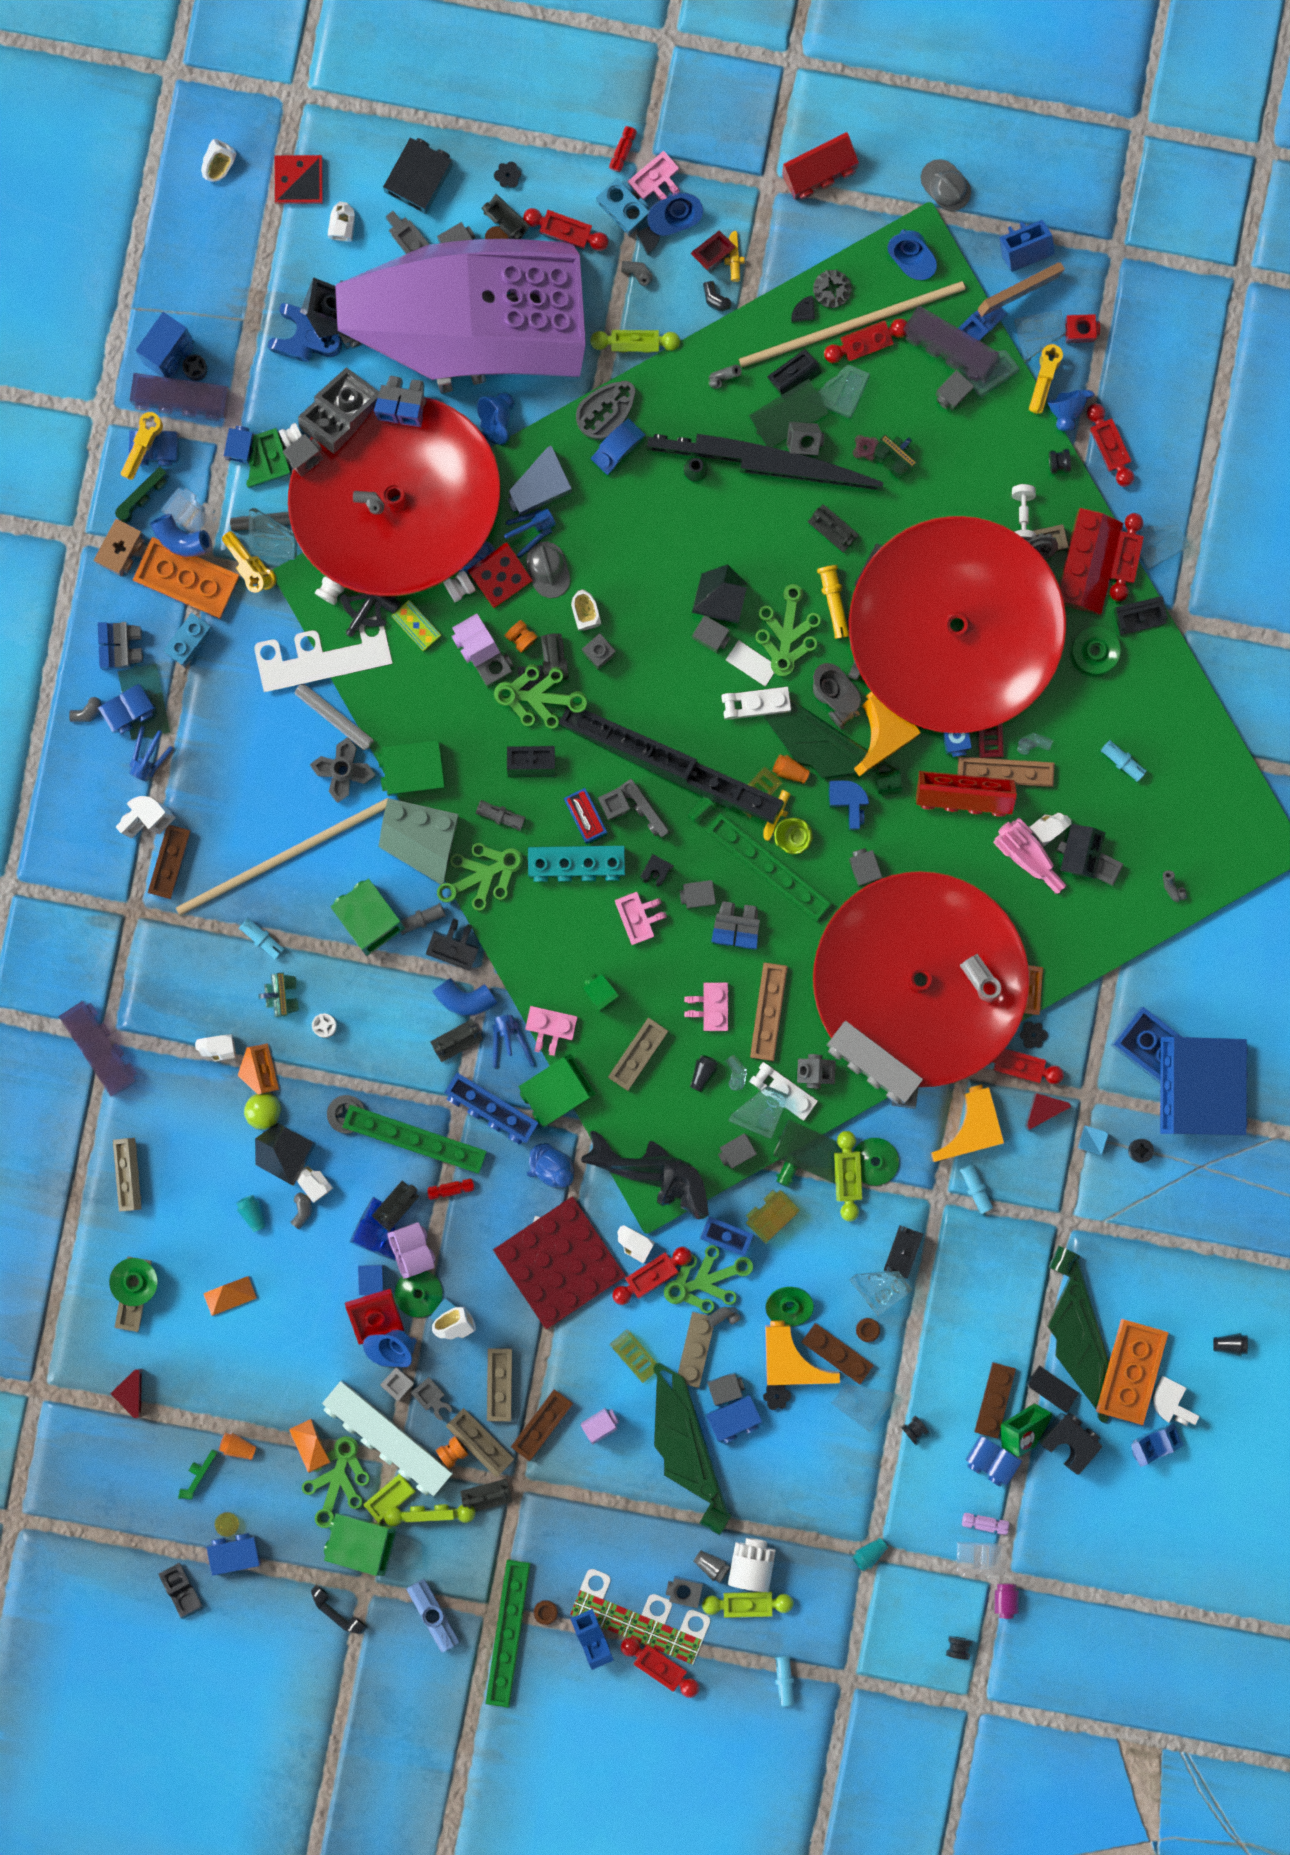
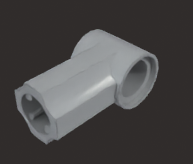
M978 954L960 965L983 1001L991 1002L998 997L1001 991L1000 982L993 977ZM985 984L993 985L996 990L995 994L987 995L983 991V986Z

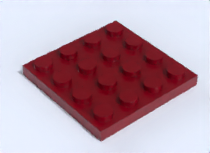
M573 1196L493 1249L545 1329H548L626 1276Z

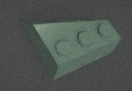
M388 798L378 847L441 885L445 880L459 815Z

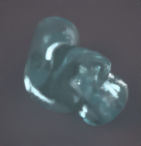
M1032 733L1019 740L1017 750L1023 755L1029 754L1030 749L1036 746L1049 751L1053 739Z
M733 1054L725 1062L732 1070L729 1087L737 1091L741 1090L745 1085L747 1070L735 1054Z

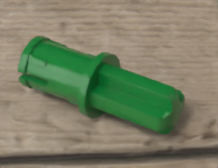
M703 797L688 812V815L697 823L712 809L715 810L718 803Z

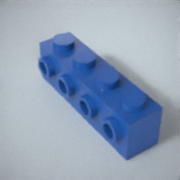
M457 1072L444 1092L448 1095L446 1100L457 1107L460 1104L465 1105L469 1108L467 1113L478 1120L481 1116L489 1120L488 1126L498 1132L501 1129L510 1133L508 1138L519 1145L522 1141L527 1144L539 1125L537 1121Z

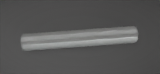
M301 684L297 687L295 691L297 697L360 748L368 750L371 747L373 739L308 686Z

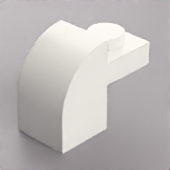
M139 796L127 803L132 810L121 818V822L116 828L120 833L131 839L145 825L149 830L160 835L176 817L165 805L150 797Z
M1164 1376L1161 1377L1153 1394V1405L1157 1414L1167 1422H1170L1174 1414L1176 1415L1174 1420L1188 1426L1190 1422L1195 1425L1199 1416L1178 1406L1186 1388Z

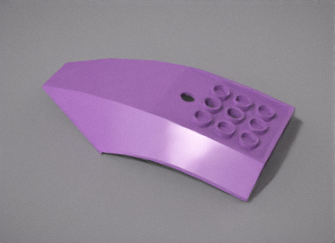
M477 239L426 245L340 282L335 286L338 331L432 380L484 374L580 376L586 343L580 254L573 244L523 239ZM484 291L492 292L495 296V301L492 303L485 302L482 298V293ZM512 292L516 294L518 301H510L507 298V293ZM530 294H537L541 299V303H534L530 299Z

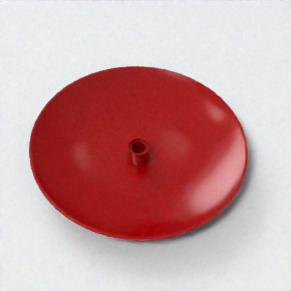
M425 397L427 402L423 408L421 427L404 425L400 421L399 423L380 421L377 419L373 409L356 432L334 454L319 443L322 448L320 454L324 460L302 477L293 468L288 489V512L292 531L304 555L323 575L333 582L356 592L376 596H400L423 591L442 583L460 571L474 558L488 538L496 519L500 500V479L495 457L485 437L466 416L443 402ZM354 491L376 492L384 502L383 512L373 514L366 503H354ZM396 495L401 496L399 500L391 501L392 497Z
M948 516L918 523L894 536L881 547L865 567L854 590L850 605L849 638L851 650L857 668L868 688L881 703L899 717L922 728L938 732L968 733L981 731L1006 722L1031 705L1050 682L1060 661L1065 642L1066 614L1064 601L1058 582L1047 562L1028 541L1017 533L992 521L976 517ZM954 618L962 619L964 622L963 629L960 631L953 630L950 626L951 620Z
M906 872L879 879L865 886L838 909L826 926L816 951L813 969V988L817 1010L830 1038L834 1036L843 1022L847 1021L923 1080L917 1087H937L963 1080L977 1073L990 1064L1009 1044L1019 1027L1026 1008L1029 991V971L1026 953L1015 926L1002 908L986 893L961 879L934 872ZM976 954L982 959L993 977L1000 982L1001 991L994 1001H983L960 967L962 963ZM922 974L926 978L925 986H917L914 982V976ZM985 984L983 986V991L987 995L995 994L996 990L993 985Z

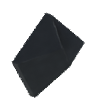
M313 277L300 312L307 316L319 338L341 334L337 327L335 285Z
M728 564L701 573L692 613L739 624L748 584Z
M277 1123L255 1138V1165L294 1186L316 1143Z

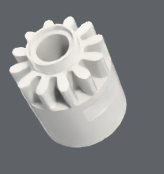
M746 1538L745 1543L736 1542L728 1585L746 1590L769 1592L776 1550L767 1547V1541Z

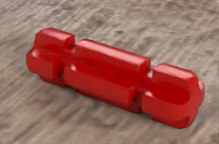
M626 126L624 128L623 138H620L614 152V158H612L609 164V168L615 172H621L624 165L623 161L626 160L632 146V140H634L637 134L636 129Z
M470 1178L462 1180L463 1182L456 1181L441 1184L440 1187L432 1186L427 1188L428 1197L430 1200L438 1199L439 1196L447 1197L461 1194L462 1191H465V1193L471 1192L475 1189L474 1182Z

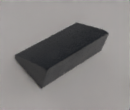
M804 349L768 375L767 378L785 400L820 375L822 371L818 362Z
M1040 1365L1026 1383V1386L1065 1413L1068 1412L1078 1395L1076 1390Z

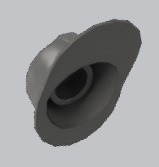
M938 159L927 163L922 169L920 176L921 184L939 206L949 211H956L965 207L971 196L970 185L953 164L946 160Z
M539 542L528 551L526 558L534 588L539 594L547 598H555L562 595L569 586L570 576L561 549L550 542Z
M831 663L819 665L813 675V693L820 702L828 704L840 713L854 712L859 707L861 701L856 687L838 666Z

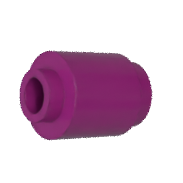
M997 1584V1590H995V1613L999 1614V1618L1013 1619L1014 1614H1019V1590H1016V1584Z

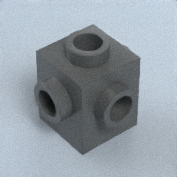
M808 1054V1059H798L797 1083H807V1088L821 1089V1084H835L836 1060L822 1059L823 1055Z

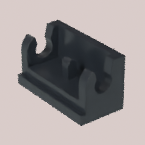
M1163 596L1119 606L1113 610L1120 636L1167 624L1166 620H1168Z
M508 746V777H555V746Z
M1071 824L1060 870L1072 873L1073 875L1095 879L1106 832L1093 827Z
M652 854L640 876V881L646 884L651 874H653L654 879L659 875L656 881V887H659L664 882L668 873L672 872L674 865Z
M899 1225L883 1270L908 1279L923 1233Z

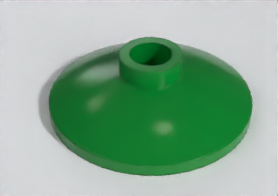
M1093 626L1083 630L1076 637L1073 644L1075 662L1082 670L1091 674H1102L1111 670L1120 657L1121 648L1118 638L1112 631L1104 627ZM1093 647L1099 648L1100 654L1097 656L1093 655L1091 649Z
M869 1138L860 1142L855 1147L854 1151L860 1152L861 1181L863 1183L873 1186L882 1185L895 1176L899 1166V1157L891 1143L881 1138ZM873 1157L879 1158L880 1164L878 1166L871 1164Z
M128 1258L119 1262L113 1268L109 1278L112 1295L117 1301L127 1306H139L148 1302L154 1296L158 1285L157 1274L154 1268L148 1262L139 1258ZM133 1277L139 1280V1284L136 1287L130 1284V1280Z
M424 1271L404 1279L401 1277L396 1284L394 1292L398 1307L405 1314L412 1317H425L432 1314L440 1305L443 1295L439 1280L429 1271ZM416 1289L422 1291L423 1295L421 1298L414 1297L413 1293Z
M783 1287L775 1290L767 1298L765 1304L766 1314L771 1321L784 1320L785 1324H789L790 1327L807 1321L812 1315L814 1308L811 1296L805 1290L798 1287Z

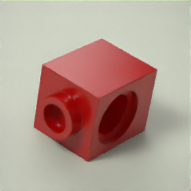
M1096 314L1066 316V343L1095 342L1097 335H1100V321H1096ZM1077 325H1087L1089 332L1086 334L1080 333L1077 330Z

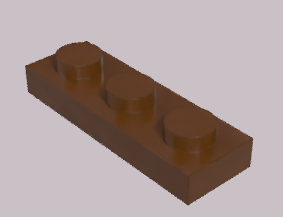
M170 824L166 828L147 893L172 900L191 830Z
M816 1323L813 1324L801 1341V1343L859 1385L874 1366Z
M992 1362L974 1429L975 1433L998 1439L1016 1368Z
M553 1389L511 1445V1448L530 1462L573 1405V1402Z

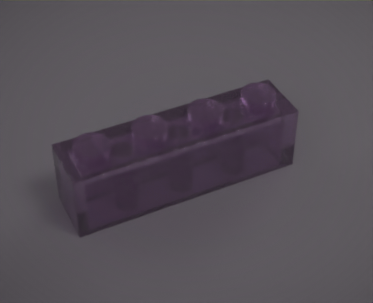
M919 305L903 328L907 334L905 339L914 346L920 344L926 348L925 351L935 358H938V356L947 360L946 364L955 370H958V368L967 372L966 376L975 382L980 380L985 383L1000 361L999 352Z
M133 373L129 401L132 405H135L137 410L149 411V408H156L158 412L163 414H172L173 411L182 412V416L196 418L197 414L204 415L207 420L219 421L220 418L226 419L230 390L228 386Z
M81 1001L58 1017L110 1097H115L137 1082L135 1076L138 1073L131 1063L126 1064L122 1056L125 1054L118 1043L113 1044L110 1040L111 1032L105 1023L100 1024L95 1017L98 1015V1012L93 1004Z

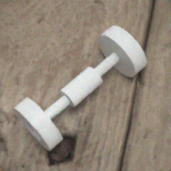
M1021 484L1012 488V498L1022 501V506L1019 507V524L1022 525V530L1015 531V533L1025 540H1030L1032 536L1036 537V533L1026 530V525L1029 524V507L1026 506V501L1033 500L1036 497V488L1032 485Z

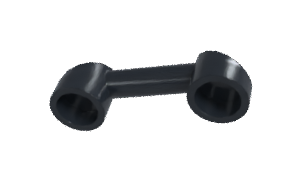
M317 1584L312 1588L311 1594L317 1608L338 1626L351 1633L363 1634L368 1627L360 1619L353 1615L348 1621L326 1603L331 1596Z

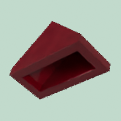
M719 230L694 249L691 255L711 274L736 246Z
M1034 1093L1025 1123L1026 1129L1030 1130L1071 1107L1070 1103Z
M142 1368L135 1369L110 1393L133 1418L141 1417Z

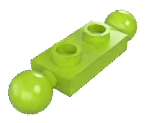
M612 330L611 336H608L603 331L594 332L590 337V343L596 350H603L608 345H611V351L650 353L659 352V346H663L669 351L675 350L680 345V338L675 332H667L663 336H659V330Z
M843 1131L837 1137V1144L842 1149V1152L834 1153L836 1201H845V1204L841 1207L840 1214L845 1221L851 1222L859 1216V1208L854 1204V1200H862L860 1152L852 1151L856 1144L855 1135L850 1131Z
M449 1504L434 1505V1509L425 1510L424 1505L410 1506V1510L406 1512L392 1507L385 1512L384 1520L391 1527L400 1525L402 1521L420 1522L459 1519L463 1523H469L475 1518L476 1512L472 1505L471 1509H469L468 1507L464 1508L463 1504L458 1509L449 1508Z
M772 1591L723 1592V1600H719L716 1596L711 1595L707 1596L702 1602V1608L705 1613L715 1615L720 1610H724V1618L772 1616V1609H776L780 1613H788L794 1605L792 1597L788 1594H780L776 1599H772Z

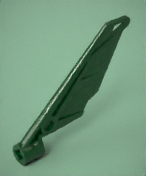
M790 699L791 712L763 715L794 760L798 763L812 766L822 779L856 775L857 772L854 768L862 762L868 752L866 748L792 699ZM883 760L865 772H875L878 794L902 791L899 767L894 768Z
M1058 1246L1049 1268L1069 1278L1047 1327L1056 1339V1358L1094 1408L1097 1409L1109 1359L1079 1263L1080 1255ZM1097 1412V1418L1101 1422L1108 1421L1110 1416Z
M656 1363L653 1367V1371L657 1375L654 1447L664 1459V1476L710 1503L699 1524L707 1529H711L712 1532L720 1536L732 1514L728 1513L685 1378L662 1363ZM662 1370L672 1374V1388L660 1373Z

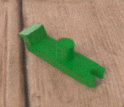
M212 1449L202 1466L195 1462L192 1463L188 1471L196 1475L189 1489L181 1488L179 1490L178 1499H193L194 1492L217 1455V1451Z

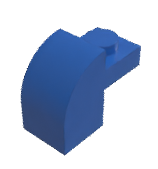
M627 419L606 437L599 445L600 448L591 457V460L609 475L621 460L635 449L645 434L630 419Z
M830 781L829 807H848L849 830H859L860 824H864V810H859V806L869 805L865 791L858 784L851 781Z
M1173 1423L1133 1440L1131 1447L1134 1458L1142 1467L1158 1457L1175 1452L1184 1444Z
M593 1609L570 1618L591 1670L614 1661L608 1641Z

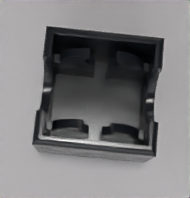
M1069 1412L1067 1415L1060 1413L1042 1434L1038 1443L1051 1453L1058 1445L1068 1444L1070 1455L1064 1462V1465L1079 1475L1102 1448V1445L1099 1443L1101 1438L1089 1428L1086 1430L1082 1429L1080 1426L1083 1422Z

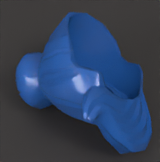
M1075 390L1068 393H1059L1055 400L1048 401L1051 412L1058 418L1056 423L1058 430L1072 431L1076 428L1075 419L1082 413L1087 400L1095 395L1092 390Z
M507 392L499 393L497 397H482L477 405V413L481 421L480 427L483 429V436L485 439L500 445L509 441L510 434L507 427L510 420V410L515 404L512 396Z
M547 1143L535 1145L530 1151L529 1162L531 1170L527 1172V1176H537L543 1183L553 1188L570 1186L574 1180L575 1170L568 1155L554 1149Z

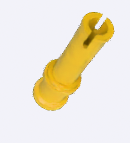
M838 565L817 569L823 584L821 591L827 596L835 639L842 637L840 628L842 629L843 637L849 636L840 595L843 587L839 584L836 571Z

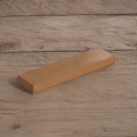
M1058 262L991 296L978 308L979 314L983 317L1057 279L1065 268L1061 262Z
M958 757L957 774L1014 780L1015 785L1053 787L1054 763Z
M763 963L750 1058L774 1061L787 966Z

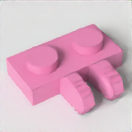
M663 151L628 180V184L643 200L654 192L661 201L668 198L659 189L664 183L672 194L680 192L670 179L679 171V168Z
M635 892L615 900L632 945L653 938L654 934L650 924L667 917L665 912L657 913L650 918H647L644 910L661 904L660 898L642 904L638 893Z
M704 983V997H685V1002L687 1003L704 1002V1012L688 1010L685 1012V1017H704V1031H728V983Z
M530 1006L525 1030L538 1033L535 1052H540L542 1049L544 1034L551 1035L553 1039L549 1047V1055L554 1056L558 1038L573 1039L577 1017Z

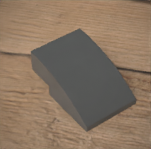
M346 367L314 396V402L298 416L299 428L334 454L356 432L376 405L379 391Z

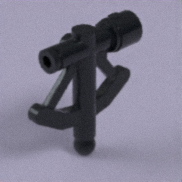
M344 594L341 595L340 600L345 611L353 618L349 625L350 627L346 630V635L353 637L361 624L369 627L385 626L386 621L381 619V606L394 614L401 602L395 599L396 597L361 594L347 597ZM366 599L358 612L350 605L352 601ZM375 604L376 619L366 618Z

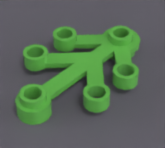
M796 584L788 585L783 593L784 600L787 602L783 628L773 616L771 607L763 606L759 610L760 619L766 621L781 641L779 652L769 640L770 634L767 630L761 629L755 636L757 643L763 645L771 656V669L778 676L789 675L794 669V662L805 653L814 651L817 647L816 639L809 636L803 640V645L789 653L790 644L811 628L818 627L821 621L818 614L811 613L807 616L806 621L793 629L796 604L801 601L803 596L802 589ZM792 589L798 592L795 598L789 596V591ZM765 609L769 610L771 613V615L767 618L763 617L761 614L762 611ZM812 616L818 619V623L815 625L809 623V618ZM760 633H765L767 635V639L765 641H760L758 639V635ZM812 640L814 647L807 648L805 642ZM785 660L787 667L780 668L778 662Z
M534 664L528 665L525 673L512 683L501 682L494 691L496 701L501 705H510L521 718V723L525 726L534 724L535 714L531 710H526L519 700L528 701L543 718L546 727L550 729L558 726L559 717L556 713H551L543 703L568 705L573 712H581L587 705V697L580 691H575L571 695L544 692L551 685L559 683L563 679V670L559 667H553L549 671V675L529 691L519 690L528 681L536 680L539 676V668ZM534 669L537 674L531 676L528 674V670ZM559 672L560 677L554 678L552 677V673ZM509 690L511 694L504 696L502 691ZM575 697H580L582 699V702L577 704L573 701V699ZM530 715L532 720L529 722L525 721L524 716ZM553 717L556 723L550 724L547 719Z
M482 843L474 844L472 846V854L475 857L481 858L485 856L498 861L490 866L466 859L461 854H454L450 859V863L454 868L462 867L476 873L453 885L450 883L441 884L437 889L438 898L445 903L452 902L457 893L481 881L477 896L472 900V906L475 910L482 911L486 908L485 899L493 875L502 871L499 886L494 888L493 895L498 900H504L508 895L507 887L512 872L518 871L523 864V857L518 850L510 848L499 852L485 847ZM477 846L483 847V853L480 855L474 852ZM510 856L516 859L513 865H509L506 862ZM455 857L462 858V863L458 866L453 863ZM445 889H450L452 892L448 898H445L442 894ZM497 889H504L505 895L498 897L496 895ZM477 899L483 900V907L477 908L475 901Z
M710 1245L705 1249L706 1256L695 1280L685 1283L690 1269L697 1264V1259L692 1254L694 1264L682 1266L677 1279L666 1284L664 1296L672 1304H680L685 1301L700 1308L703 1313H710L714 1309V1303L710 1299L702 1300L688 1292L700 1289L722 1299L725 1304L731 1305L736 1301V1294L731 1290L725 1291L716 1287L712 1283L736 1274L747 1276L752 1272L753 1264L747 1257H740L736 1259L734 1265L708 1274L714 1259L719 1256V1249L714 1245ZM715 1248L717 1251L716 1256H708V1250ZM746 1262L748 1265L747 1270H739V1263ZM675 1287L681 1291L677 1297L671 1294V1290ZM732 1293L734 1296L733 1301L727 1302L724 1298L725 1295ZM706 1301L711 1303V1309L708 1311L702 1308V1304Z
M349 1436L339 1438L334 1445V1450L327 1453L330 1462L338 1458L335 1468L314 1480H307L302 1484L303 1493L311 1495L317 1488L331 1482L323 1509H320L315 1514V1523L321 1528L330 1527L331 1520L335 1517L332 1510L340 1485L348 1498L350 1508L358 1509L362 1505V1497L356 1494L344 1471L347 1461L356 1475L355 1482L358 1485L364 1486L370 1480L369 1474L363 1471L356 1457L358 1444L355 1439ZM349 1444L351 1447L350 1452H343L342 1445ZM323 1467L315 1470L314 1472L320 1471ZM358 1475H366V1482H359ZM311 1483L314 1487L313 1491L307 1492L305 1484ZM357 1497L360 1501L359 1505L353 1506L351 1498ZM327 1513L330 1517L329 1521L323 1522L321 1514Z

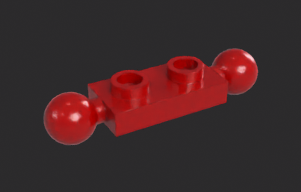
M529 208L524 212L523 219L530 227L540 225L541 229L539 232L542 235L573 244V246L583 250L586 243H590L591 247L596 251L605 250L609 244L606 234L602 232L590 233L592 225L547 210L545 217L536 208Z
M900 318L894 320L891 327H887L886 322L882 321L840 337L842 346L836 344L827 346L824 351V357L830 363H837L845 354L848 361L893 345L891 336L898 338L906 336L909 332V324L906 320Z
M1098 403L1091 404L1087 408L1086 415L1090 421L1096 424L1090 428L1094 441L1108 472L1116 469V482L1122 487H1128L1135 479L1132 470L1125 467V465L1131 463L1129 454L1113 419L1104 420V407Z
M1131 513L1125 518L1124 524L1127 532L1120 531L1109 577V579L1117 580L1110 588V597L1116 602H1122L1128 597L1129 590L1126 582L1133 584L1135 581L1144 536L1136 535L1144 523L1141 515L1137 513Z
M1004 1049L991 1062L995 1063L993 1071L1040 1083L1041 1078L1045 1077L1047 1082L1056 1085L1064 1078V1072L1059 1066L1053 1065L1045 1068L1046 1060L1009 1049Z
M684 1246L678 1247L673 1252V1257L669 1258L665 1252L625 1278L629 1286H619L614 1289L612 1294L614 1302L618 1305H625L631 1300L632 1294L635 1293L637 1298L641 1299L679 1274L675 1266H684L691 1261V1251Z
M633 1637L625 1638L622 1641V1653L628 1657L636 1656L637 1659L633 1665L673 1692L679 1686L681 1693L687 1698H693L699 1693L700 1686L696 1680L683 1678L687 1670L649 1644H646L641 1649L639 1642Z

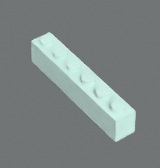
M343 1380L339 1382L322 1403L325 1406L324 1411L333 1419L339 1417L344 1421L342 1426L351 1434L357 1432L362 1436L361 1442L371 1450L375 1447L380 1451L379 1457L389 1465L392 1463L400 1468L398 1470L399 1474L408 1481L411 1478L418 1483L417 1488L426 1496L429 1493L434 1496L452 1475L453 1471L448 1469L447 1466Z

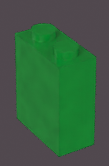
M439 740L381 747L382 753L378 754L379 768L384 767L385 777H381L382 791H387L388 797L445 789Z
M369 878L358 882L352 891L346 895L339 896L334 901V904L330 906L366 956H369L405 929Z
M571 1054L561 1058L518 1086L521 1098L526 1104L529 1103L533 1110L534 1119L539 1124H542L543 1127L553 1123L596 1095Z
M336 1513L330 1523L331 1534L324 1547V1561L375 1576H385L397 1528L345 1513Z

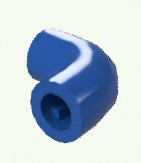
M172 514L160 516L150 523L154 534L161 544L174 554L193 557L209 553L212 550L211 538L205 530L185 533L178 528Z
M451 977L432 990L438 1001L447 1010L461 1016H476L498 1004L486 984L472 992H464Z

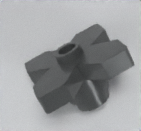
M345 738L336 745V758L334 760L320 756L310 764L318 777L332 778L329 793L337 803H340L349 796L350 780L366 784L376 776L368 764L353 763L357 748L349 738ZM341 767H347L348 771L346 774H339Z

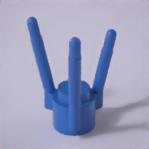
M547 508L543 511L539 509L533 513L506 521V524L510 525L531 519V522L505 534L504 538L506 539L533 526L537 532L542 530L539 535L517 554V557H522L544 536L552 532L551 527L555 526L556 523Z
M140 726L133 757L129 764L132 767L129 774L146 782L149 776L153 777L155 771L168 757L173 747L170 746L152 766L153 763L149 759L162 734V731L159 730L145 757H139L138 759L145 729L144 726Z
M513 1015L494 1018L495 1025H492L494 1033L493 1067H498L499 1033L500 1037L505 1038L508 1056H512L510 1035H514V1030L530 1065L534 1067L535 1062L521 1033L519 1022L514 1021Z

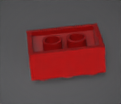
M848 132L783 164L782 177L794 200L799 197L801 200L806 199L814 194L813 190L822 187V189L828 188L835 183V179L841 176L847 178L856 173L855 169L858 168L859 162Z

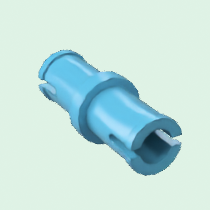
M1111 740L1100 751L1116 763L1115 767L1119 770L1122 768L1136 782L1147 771L1131 758L1130 753L1123 752Z
M249 917L239 927V930L255 942L254 945L256 947L260 946L274 960L285 949L269 936L267 930L263 931Z
M974 1164L960 1169L959 1171L968 1187L967 1192L969 1195H972L979 1214L994 1208L986 1194V1186L984 1183H981Z
M790 1656L775 1657L777 1670L775 1685H778L779 1706L795 1705L792 1683L795 1682L791 1676Z

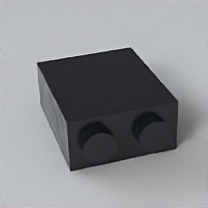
M410 137L387 178L383 189L390 196L426 214L451 170L453 163L447 152L441 149L435 151L429 148L430 144L423 139L417 138L414 140Z

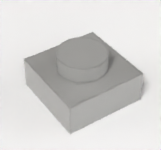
M396 1367L380 1386L399 1401L414 1382Z

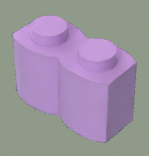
M477 614L452 627L455 635L451 637L458 649L464 648L461 650V653L467 663L472 661L476 667L500 653Z
M419 1223L387 1233L403 1279L434 1268L435 1255L431 1249H428L426 1245V1230Z
M604 1408L583 1421L580 1425L592 1445L618 1430L617 1424L619 1420L612 1409L608 1411Z

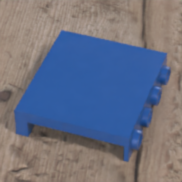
M1161 1037L1160 1134L1246 1135L1248 1125L1246 1118V1105L1248 1102L1247 1039Z

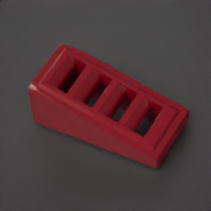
M1003 723L997 725L996 729L977 731L979 758L1004 757ZM997 735V739L984 740V736ZM984 745H997V749L985 750Z

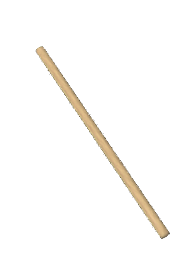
M961 281L739 359L740 366L743 368L965 290V285Z
M388 798L176 907L178 914L181 916L384 811Z

